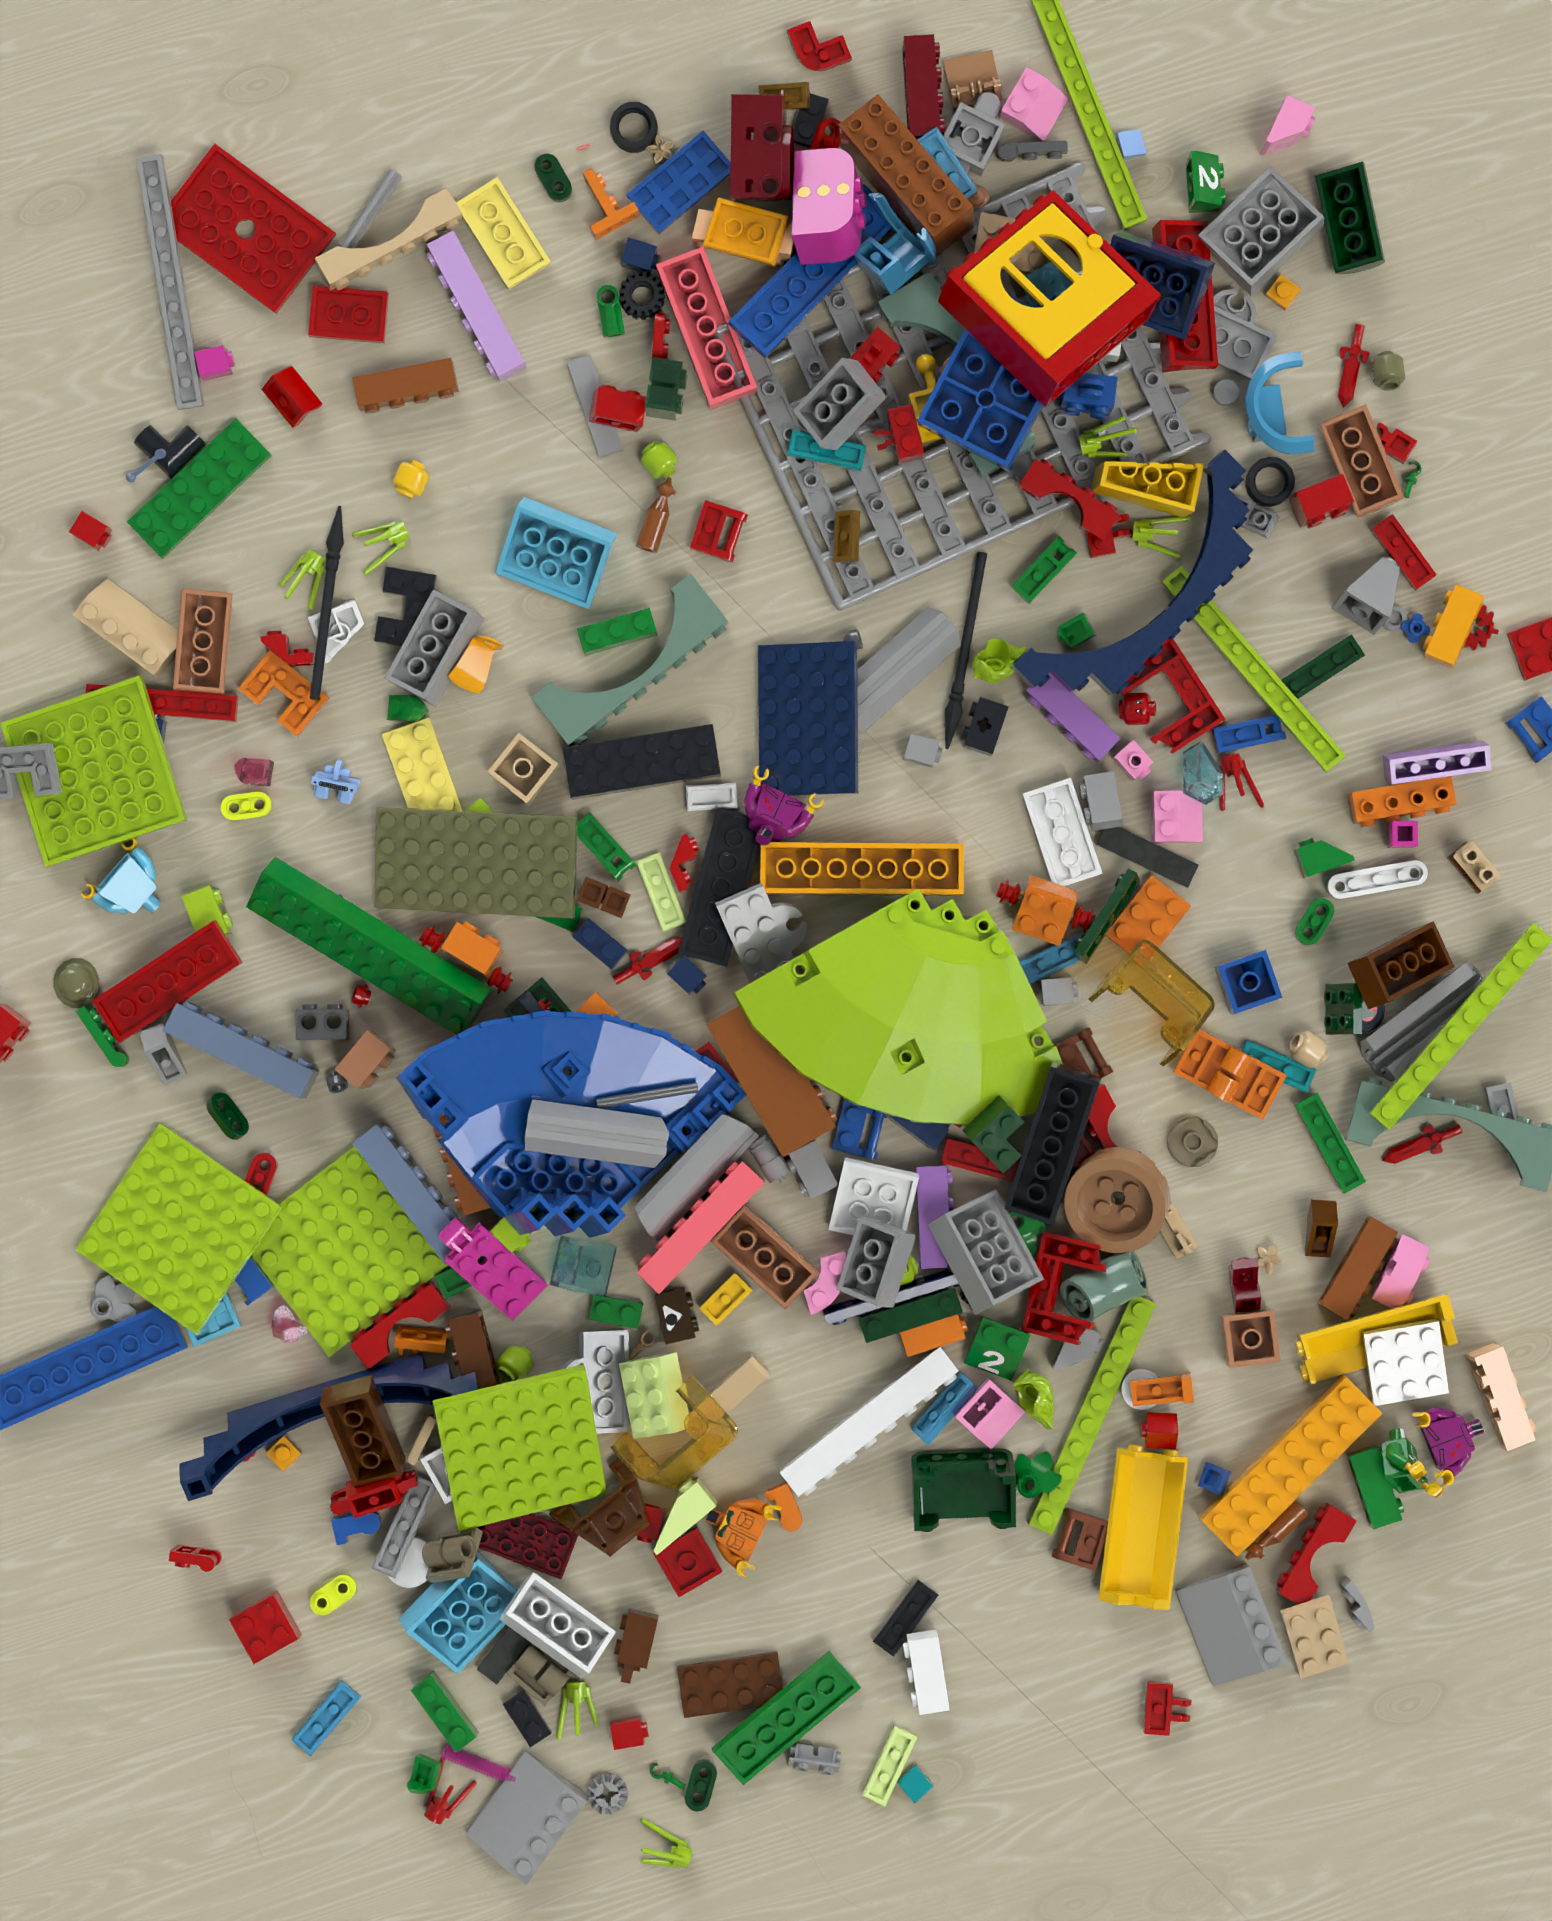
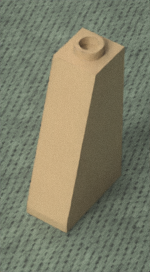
M752 1353L689 1412L690 1429L696 1435L700 1432L704 1436L770 1376V1370Z

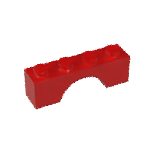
M1035 459L1017 487L1037 501L1046 495L1054 493L1068 496L1077 504L1080 510V529L1099 542H1102L1120 516L1116 512L1117 508L1107 501L1102 503L1095 498L1096 494L1086 487L1081 489L1074 484L1075 480L1065 473L1060 475L1052 470L1054 466L1048 461Z
M1105 1084L1099 1086L1088 1119L1090 1126L1087 1127L1092 1140L1098 1139L1102 1149L1117 1147L1108 1133V1120L1116 1105Z
M424 1282L413 1290L414 1297L408 1301L404 1297L392 1306L395 1309L393 1313L389 1316L383 1313L373 1321L375 1326L368 1332L363 1328L352 1337L354 1342L350 1344V1347L367 1369L391 1353L389 1335L393 1326L399 1320L415 1317L430 1323L451 1307L434 1283L427 1285Z
M1326 1503L1324 1507H1319L1314 1516L1316 1522L1312 1529L1307 1528L1302 1536L1301 1541H1303L1301 1548L1299 1551L1295 1550L1288 1561L1291 1565L1287 1572H1282L1276 1581L1278 1586L1276 1591L1298 1605L1311 1601L1318 1589L1310 1571L1314 1553L1327 1543H1344L1357 1520L1329 1503Z

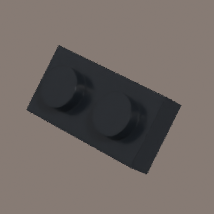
M810 93V108L799 109L793 128L794 143L811 148L817 126L824 119L829 99Z
M525 1689L503 1703L504 1708L530 1748L552 1734L551 1729Z

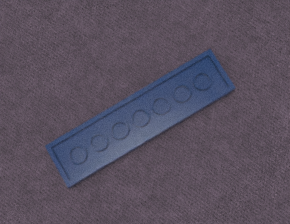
M863 184L862 192L866 194V207L862 208V213H865L866 228L862 229L861 244L870 236L879 242L891 228L870 200L868 195L873 192ZM796 252L731 318L728 325L762 357L766 358L858 263L852 255L848 259L839 262L801 265Z
M155 1306L1 1374L0 1430L188 1348L178 1322Z

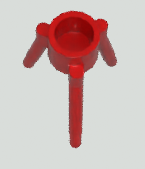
M1240 753L1220 758L1222 765L1217 766L1219 772L1220 810H1225V774H1227V778H1235L1240 796H1244L1245 793L1240 778L1242 773L1259 806L1263 808L1264 803L1246 768L1245 760H1241Z
M441 1756L440 1761H439V1762H442V1764H441L440 1774H439V1778H438V1783H439L440 1776H441V1773H442V1770H443V1765H444V1762H445V1757L442 1759V1756ZM472 1781L450 1807L447 1800L454 1786L450 1785L442 1798L436 1797L434 1800L436 1787L435 1790L430 1792L424 1804L427 1807L424 1816L433 1823L442 1824L445 1818H450L452 1812L471 1792L477 1782Z

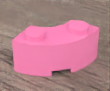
M1402 1234L1390 1252L1385 1267L1375 1283L1371 1299L1390 1308L1403 1306L1404 1303L1409 1304L1414 1296L1415 1291L1412 1289L1420 1272L1426 1270L1430 1259L1427 1258L1429 1247Z
M845 1250L820 1257L821 1269L819 1276L813 1284L804 1289L811 1315L829 1306L840 1293L836 1289L846 1261Z

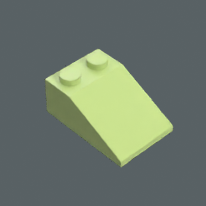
M690 1477L679 1486V1493L655 1544L654 1552L656 1555L716 1507V1498L699 1477L694 1481Z

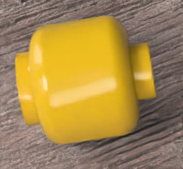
M412 460L411 463H401L392 481L394 486H396L395 491L410 499H413L414 496H421L430 478L429 474L424 471L426 466L415 460Z

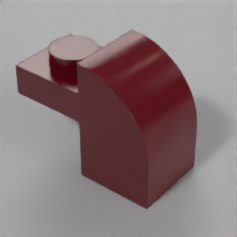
M1243 1257L1232 1261L1231 1265H1229V1278L1235 1313L1261 1309L1257 1258L1249 1259Z

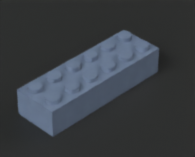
M185 1001L184 1004L176 1003L163 1029L164 1032L299 1099L307 1098L320 1072L314 1069L315 1063L304 1058L296 1060L292 1058V1052L277 1046L274 1049L269 1046L270 1041L260 1036L253 1035L251 1038L246 1035L248 1030L235 1024L227 1026L224 1024V1018L213 1013L205 1015L201 1013L203 1008L191 1002Z
M376 1124L352 1144L446 1265L447 1263L443 1258L452 1249L438 1237V1234L455 1217L458 1218V1215L450 1205L444 1206L440 1200L443 1198L440 1191L434 1185L431 1187L425 1181L428 1176L419 1165L414 1166L409 1160L412 1158V1155L404 1145L399 1146L394 1139L397 1136L390 1126Z

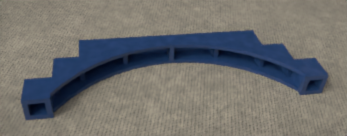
M1225 449L1220 451L1203 468V471L1207 474L1209 495L1205 535L1192 571L1173 600L1146 626L1112 645L1096 650L1067 654L1035 652L1032 648L1026 649L1010 668L1030 688H1034L1037 685L1041 688L1051 678L1048 675L1050 672L1069 692L1075 689L1078 691L1083 689L1090 681L1087 678L1090 676L1108 695H1112L1115 692L1120 694L1128 686L1126 681L1133 674L1136 677L1146 667L1144 662L1150 656L1155 658L1164 649L1161 645L1167 639L1171 641L1180 633L1181 629L1179 626L1185 620L1189 623L1199 613L1196 609L1202 603L1206 605L1215 597L1216 593L1214 590L1219 585L1224 587L1234 577L1231 573L1237 567L1243 568L1250 561L1251 558L1248 555L1253 549L1233 529L1234 527L1237 530L1246 522L1247 518L1245 515L1250 510L1229 489L1234 490L1244 480L1241 476L1246 470Z
M418 1353L227 1412L228 1430L203 1438L204 1456L179 1463L180 1484L188 1501L213 1494V1489L220 1481L255 1451L291 1430L325 1417L320 1406L324 1387L372 1375L383 1404L420 1403L433 1405V1400L481 1389L476 1373L473 1372L454 1378L448 1362L427 1369L422 1353Z

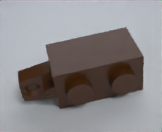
M630 1608L628 1615H622L619 1629L624 1630L622 1640L617 1639L614 1654L618 1655L617 1667L623 1668L620 1682L630 1684L633 1671L640 1672V1668L647 1669L659 1615Z

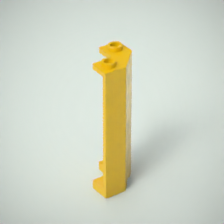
M1448 1294L1438 1295L1297 1335L1298 1341L1295 1342L1303 1364L1299 1366L1303 1381L1307 1380L1308 1384H1315L1321 1380L1367 1368L1362 1331L1437 1318L1440 1324L1442 1346L1457 1344L1458 1341L1452 1324L1455 1316Z
M1128 1444V1449L1117 1448L1099 1601L1115 1605H1137L1153 1610L1170 1609L1189 1458L1180 1456L1178 1450L1164 1449L1163 1452L1143 1450V1446Z

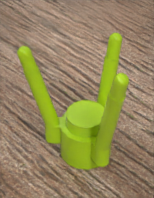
M1121 416L1094 429L1083 431L1084 434L1078 435L1081 454H1088L1089 458L1127 457L1125 452L1097 451V449H1101V441L1135 433L1137 428L1099 436V432L1126 420L1125 416Z
M1170 517L1150 520L1141 519V522L1134 521L1132 541H1138L1139 547H1147L1180 559V554L1147 542V540L1152 541L1153 534H1178L1177 530L1154 528V525L1191 521L1192 517Z
M394 521L387 525L352 534L356 538L384 531V534L365 541L364 545L369 546L388 539L390 545L396 544L363 572L364 575H368L399 549L406 547L405 541L409 540L410 537L402 521L398 523Z
M307 550L305 555H301L298 562L279 583V586L283 587L299 568L301 569L285 594V599H289L305 573L313 576L316 572L308 603V609L311 610L313 608L321 577L325 571V567L322 566L325 559L311 550Z
M586 1681L566 1682V1688H562L563 1699L557 1728V1740H560L562 1737L568 1698L569 1703H574L576 1736L580 1735L579 1703L585 1702L584 1697H586L594 1725L599 1724L591 1697V1687H586Z
M642 1818L640 1820L642 1824L677 1844V1847L672 1846L669 1853L642 1848V1853L668 1860L641 1859V1863L687 1869L693 1850L686 1847L687 1841L676 1838Z

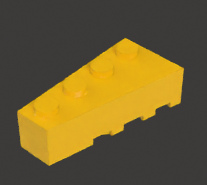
M1104 461L1095 468L1091 491L1096 494L1185 518L1195 511L1204 464Z

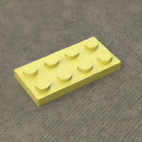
M498 177L456 202L462 212V217L509 290L551 264L550 259Z
M430 718L382 734L408 808L463 811Z

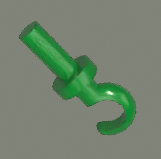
M1417 461L1409 463V465H1416L1418 472H1410L1409 476H1405L1404 482H1406V487L1403 494L1405 498H1409L1412 485H1415L1417 482L1415 476H1418L1422 471V467Z
M656 1763L651 1766L650 1774L653 1778H664V1783L668 1784L670 1782L682 1790L686 1787V1784L673 1777L674 1773L671 1771L669 1774L663 1771L661 1775H655L653 1769L658 1764Z

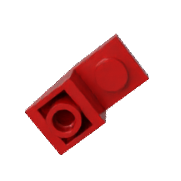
M268 631L267 636H260L261 642L290 667L314 665L315 654L309 652V649L293 650L294 654H290L289 637L286 634H282V631Z
M687 833L682 835L669 868L680 893L689 889L687 884L691 882L686 868L681 870L679 866L696 859L697 855L695 852L700 851L695 838L689 839Z

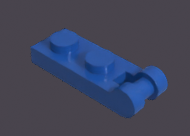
M1276 715L1212 729L1217 754L1287 739L1285 731H1282L1281 721ZM1265 725H1271L1273 734L1266 735Z

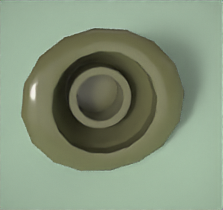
M71 958L64 961L56 969L53 978V988L63 1004L71 1008H81L90 1005L92 1000L97 997L99 977L96 969L90 962L82 958Z

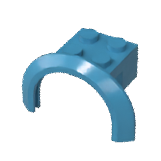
M870 193L868 196L876 210L895 234L883 245L870 236L860 245L853 256L862 271L892 295L924 265L936 263V247L925 228L922 229L921 235L919 233L916 234L917 239L897 217L882 193Z
M1300 351L1279 354L1265 361L1251 378L1247 395L1243 398L1244 408L1249 418V421H1247L1248 435L1253 436V442L1263 441L1270 448L1286 454L1314 452V436H1286L1280 384L1262 386L1271 375L1278 371L1302 367L1303 359Z

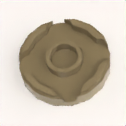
M1189 1117L1178 1121L1171 1128L1167 1138L1171 1156L1179 1164L1187 1167H1200L1209 1163L1215 1156L1218 1147V1135L1214 1127L1206 1120L1197 1117Z

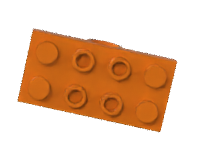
M1197 1027L1173 1070V1073L1262 1120L1287 1076L1285 1073Z

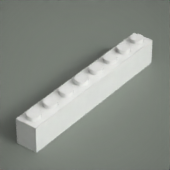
M941 1347L934 1348L780 1469V1474L798 1497L802 1494L808 1496L817 1488L816 1483L822 1478L825 1481L837 1473L835 1468L842 1462L847 1465L857 1457L855 1452L861 1447L867 1449L877 1441L875 1436L882 1431L885 1434L897 1425L895 1421L902 1415L907 1418L917 1410L915 1406L921 1400L929 1401L937 1394L935 1389L940 1385L944 1384L946 1387L957 1378L955 1374L959 1370Z

